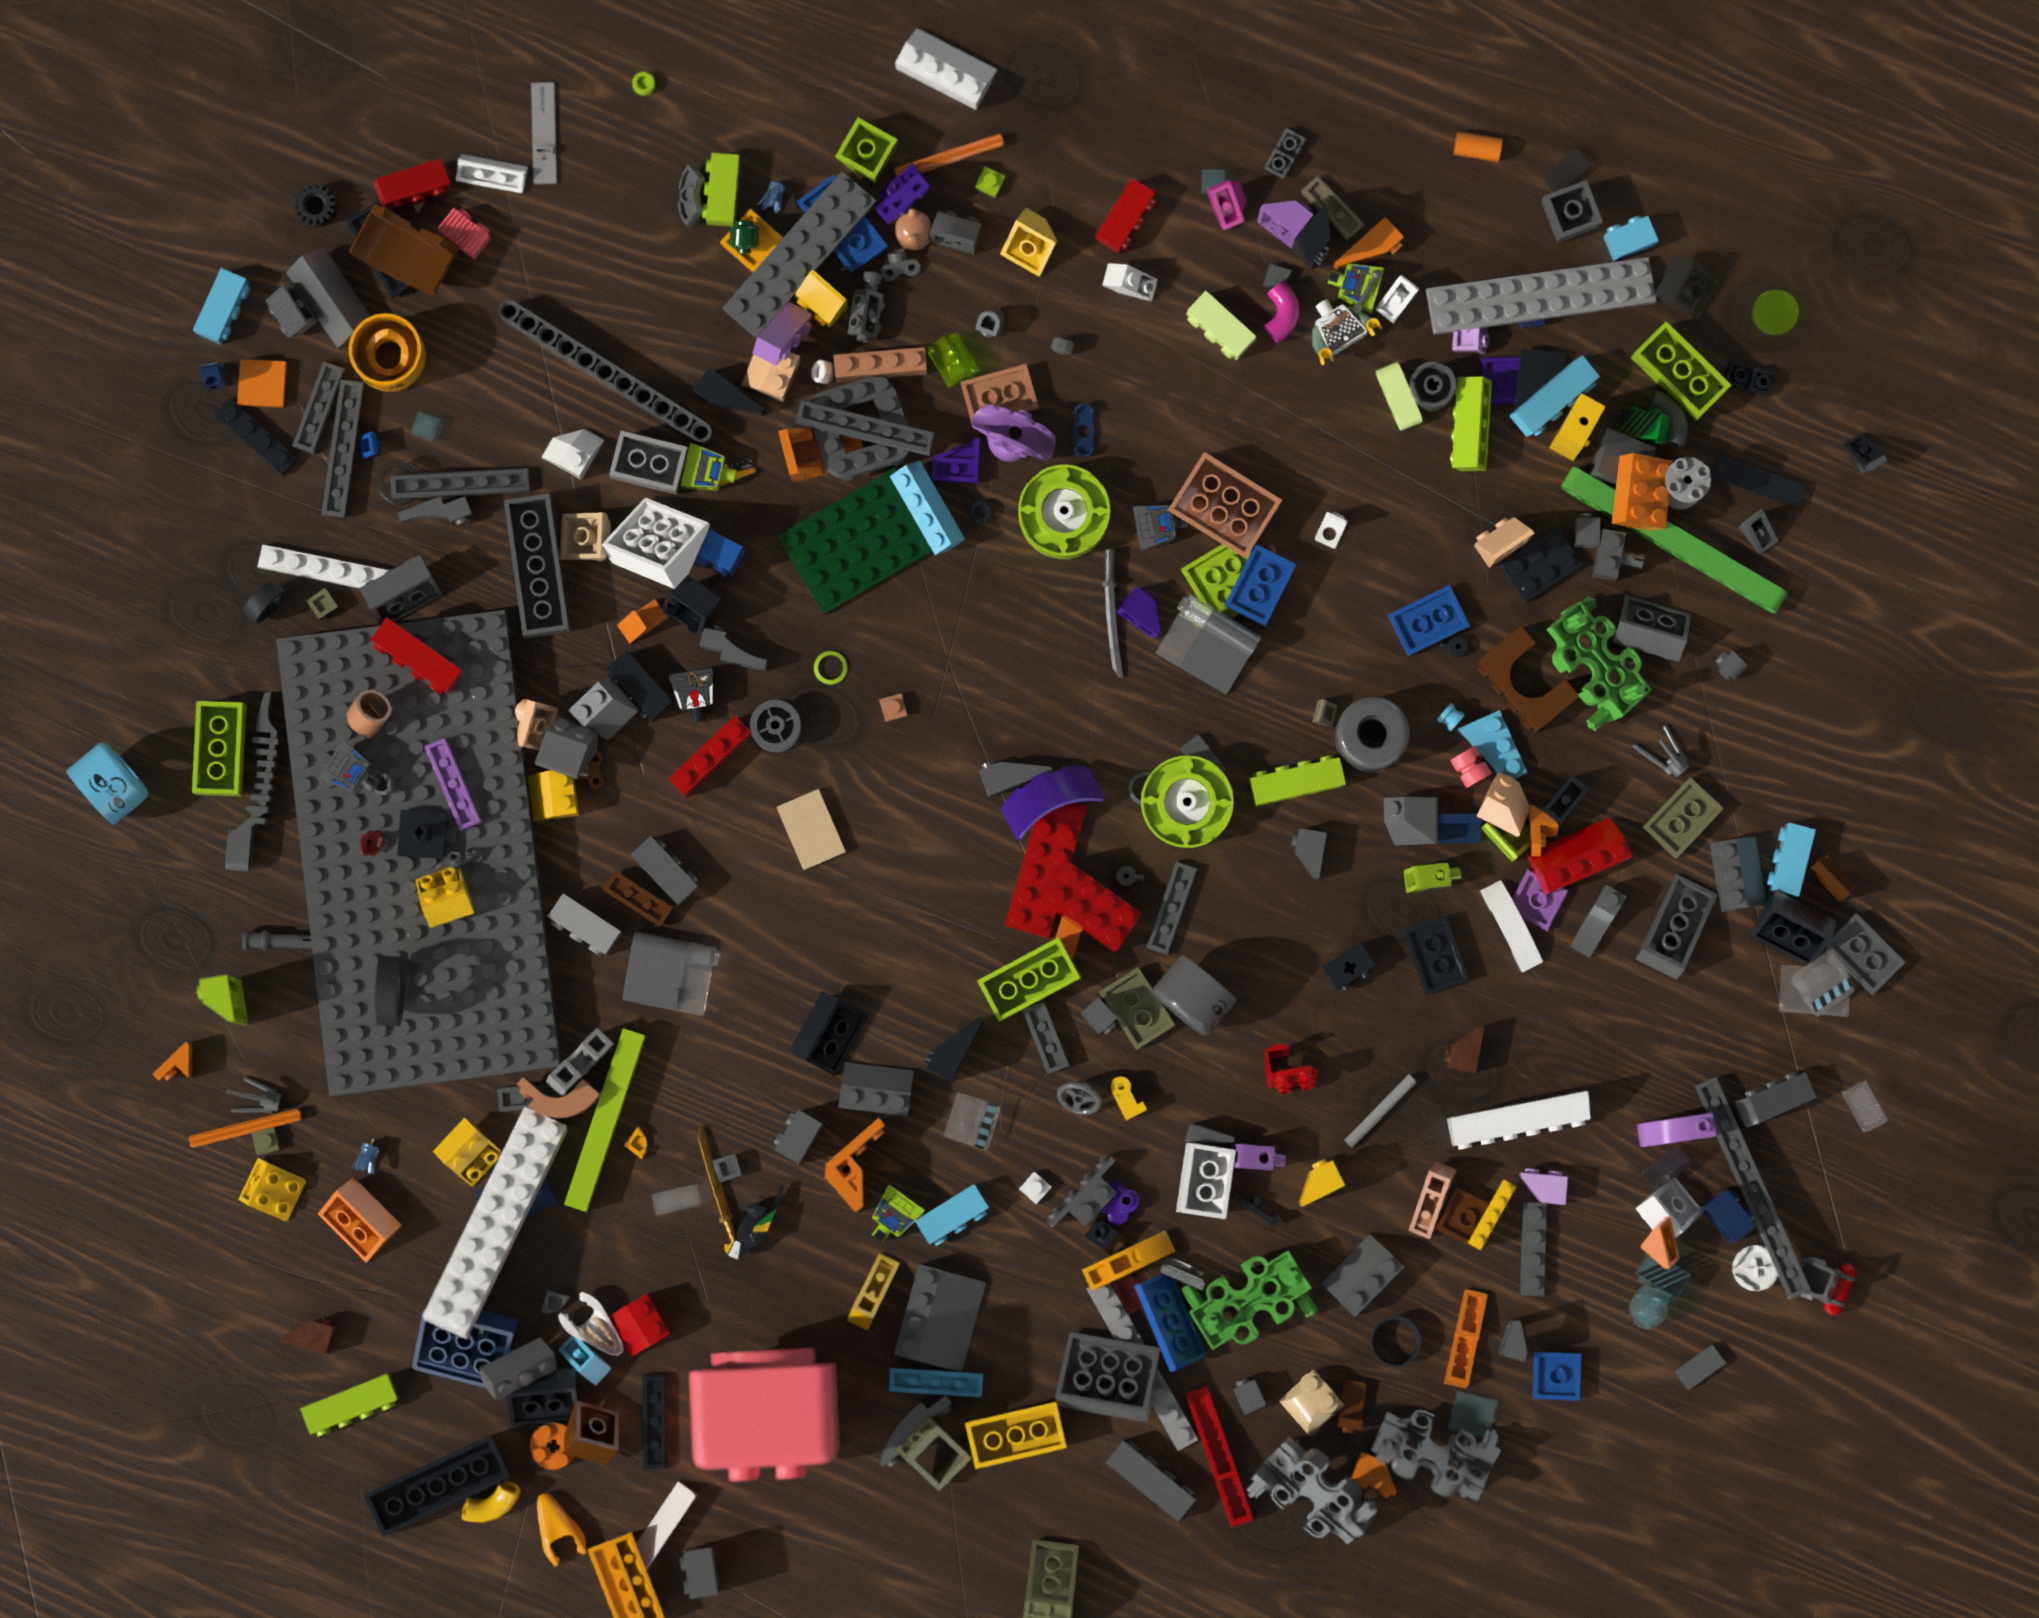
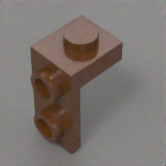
M1349 1380L1343 1381L1341 1402L1344 1404V1407L1339 1410L1337 1426L1342 1427V1432L1356 1434V1430H1362L1363 1421L1361 1419L1366 1383Z

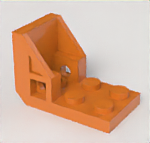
M811 427L778 431L792 482L830 474L826 472L823 466L824 463ZM839 434L845 453L863 448L861 439Z
M879 1118L826 1163L825 1178L856 1213L864 1207V1181L862 1168L851 1156L855 1154L858 1157L868 1148L865 1144L869 1140L873 1139L876 1141L885 1133L883 1130L885 1124ZM849 1165L850 1171L843 1173L842 1169Z

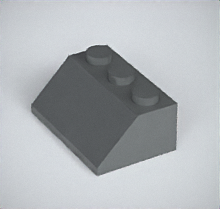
M420 555L408 559L401 566L388 570L384 575L375 580L368 581L359 588L380 625L386 617L395 623L443 597L440 588Z
M1625 595L1615 628L1617 631L1614 633L1613 643L1624 647L1630 646L1644 653H1651L1679 662L1687 642L1691 614Z
M1756 837L1725 840L1710 844L1721 912L1764 906L1767 900Z
M845 1062L839 1108L908 1117L914 1071Z
M1369 1234L1321 1284L1356 1317L1404 1266Z

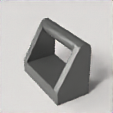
M1510 1320L1498 1354L1525 1362L1527 1349L1521 1322Z

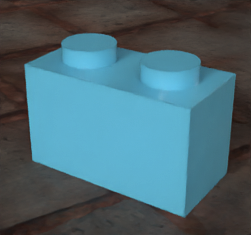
M1641 215L1628 220L1629 224L1621 227L1620 224H1617L1607 229L1608 232L1603 238L1614 262L1653 247L1658 243L1659 240L1648 216L1641 218Z

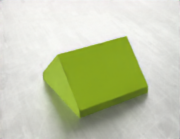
M1489 822L1481 828L1512 862L1531 845L1529 827L1525 823L1518 837Z

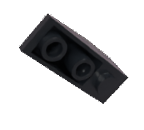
M708 368L692 389L694 394L712 407L759 416L765 413L761 401L754 396L751 398L743 394L745 390L735 382L733 385L725 380L727 376L718 369L713 371Z

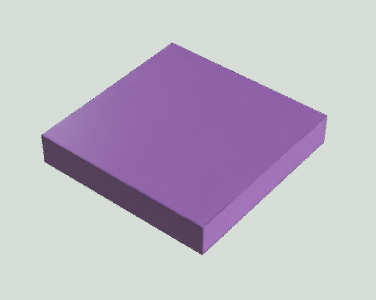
M1527 869L1512 900L1522 919L1548 931L1569 890L1561 888L1544 896L1535 873Z

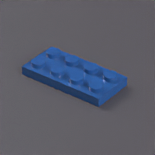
M834 175L797 201V204L804 213L836 178ZM864 216L834 252L852 275L885 251L888 246Z
M1170 1270L1135 1285L1137 1294L1170 1372L1206 1357V1352L1172 1271Z

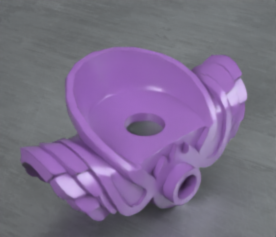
M985 405L973 416V428L987 436L989 448L1000 460L1013 462L1030 455L1048 461L1055 449V435L1045 426L1034 422L1031 419L1032 415L1026 411L1019 410L1016 413L1003 407ZM1013 426L1021 430V437L1017 440L1009 436V429Z

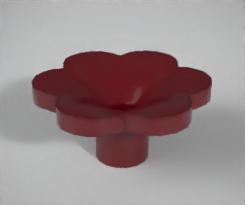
M370 830L361 837L359 845L362 855L375 856L378 854L379 849L385 844L381 831L377 830L374 832Z

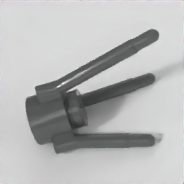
M1664 725L1663 729L1676 753H1673L1663 739H1660L1659 743L1670 756L1666 761L1668 766L1636 744L1633 745L1634 749L1662 768L1668 776L1672 773L1675 777H1678L1690 766L1686 762L1687 758L1682 753L1667 725Z
M245 1077L244 1081L267 1093L263 1092L262 1096L231 1089L226 1091L228 1094L258 1100L260 1101V1106H264L232 1108V1113L272 1114V1111L278 1112L282 1094L277 1093V1089L270 1088L248 1077Z

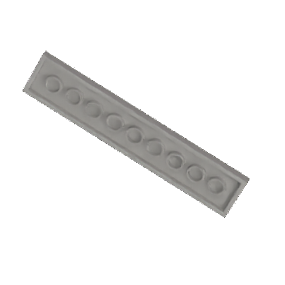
M1649 257L1434 287L1426 290L1434 335L1654 304L1656 302Z

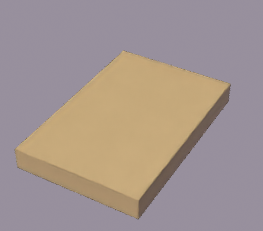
M819 789L776 807L803 870L846 853Z

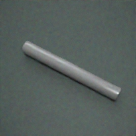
M1408 1074L1344 1141L1353 1148L1417 1083L1415 1079Z

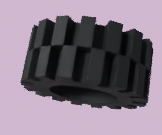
M312 184V186L306 185L304 190L300 189L298 191L299 195L295 196L296 202H294L296 214L304 224L314 228L315 226L323 227V224L326 223L328 225L330 223L329 220L334 219V213H337V202L328 188L326 189L323 185L317 186V184ZM315 197L324 201V208L318 214H312L307 209L309 200Z

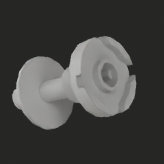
M1684 457L1677 459L1669 466L1665 476V484L1670 493L1669 508L1673 510L1688 509L1706 495L1710 488L1711 476L1709 468L1703 462L1696 458Z

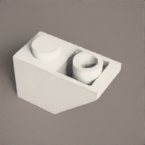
M1108 263L1103 286L1118 293L1152 301L1158 279L1129 265Z

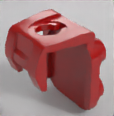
M1275 1044L1265 1050L1266 1081L1269 1088H1276L1279 1094L1291 1093L1294 1085L1301 1086L1302 1090L1315 1088V1083L1318 1080V1070L1312 1066L1272 1073L1269 1060L1290 1056L1289 1051H1287L1289 1050V1045Z

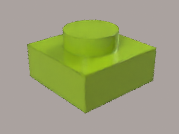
M984 167L975 185V189L996 198L1005 180V176Z

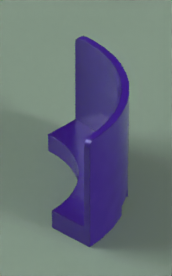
M1067 766L1062 767V770L1052 773L1045 771L1032 777L1030 783L1022 789L1018 787L1008 797L1001 807V811L1016 840H1021L1029 828L1047 813L1064 805L1080 801L1103 802L1105 797L1089 768Z

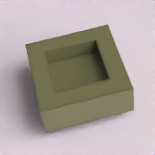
M326 588L306 600L319 620L339 608Z
M276 1128L252 1133L256 1155L280 1151Z

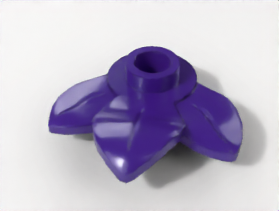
M1112 1180L1106 1183L1117 1193L1100 1211L1109 1214L1108 1225L1116 1227L1127 1222L1130 1212L1138 1208L1140 1199L1135 1191L1127 1189L1122 1182ZM1126 1197H1130L1131 1203L1129 1205H1126L1124 1203V1199Z

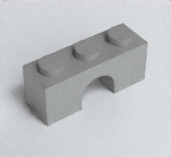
M596 1028L580 1044L576 1051L548 1076L545 1082L560 1097H563L611 1049L613 1043Z

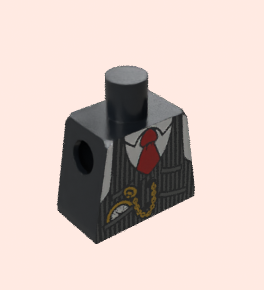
M708 668L669 675L681 712L691 711L692 723L706 722L704 709L714 707V670Z

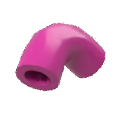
M1285 280L1278 283L1268 292V296L1277 307V313L1264 327L1276 343L1281 342L1295 328L1300 314L1299 300Z

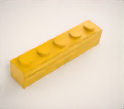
M1502 1180L1470 1240L1467 1242L1468 1244L1479 1250L1483 1248L1516 1186Z

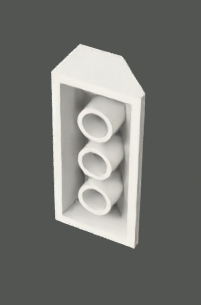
M918 28L907 40L895 62L896 69L975 110H977L997 72V69Z

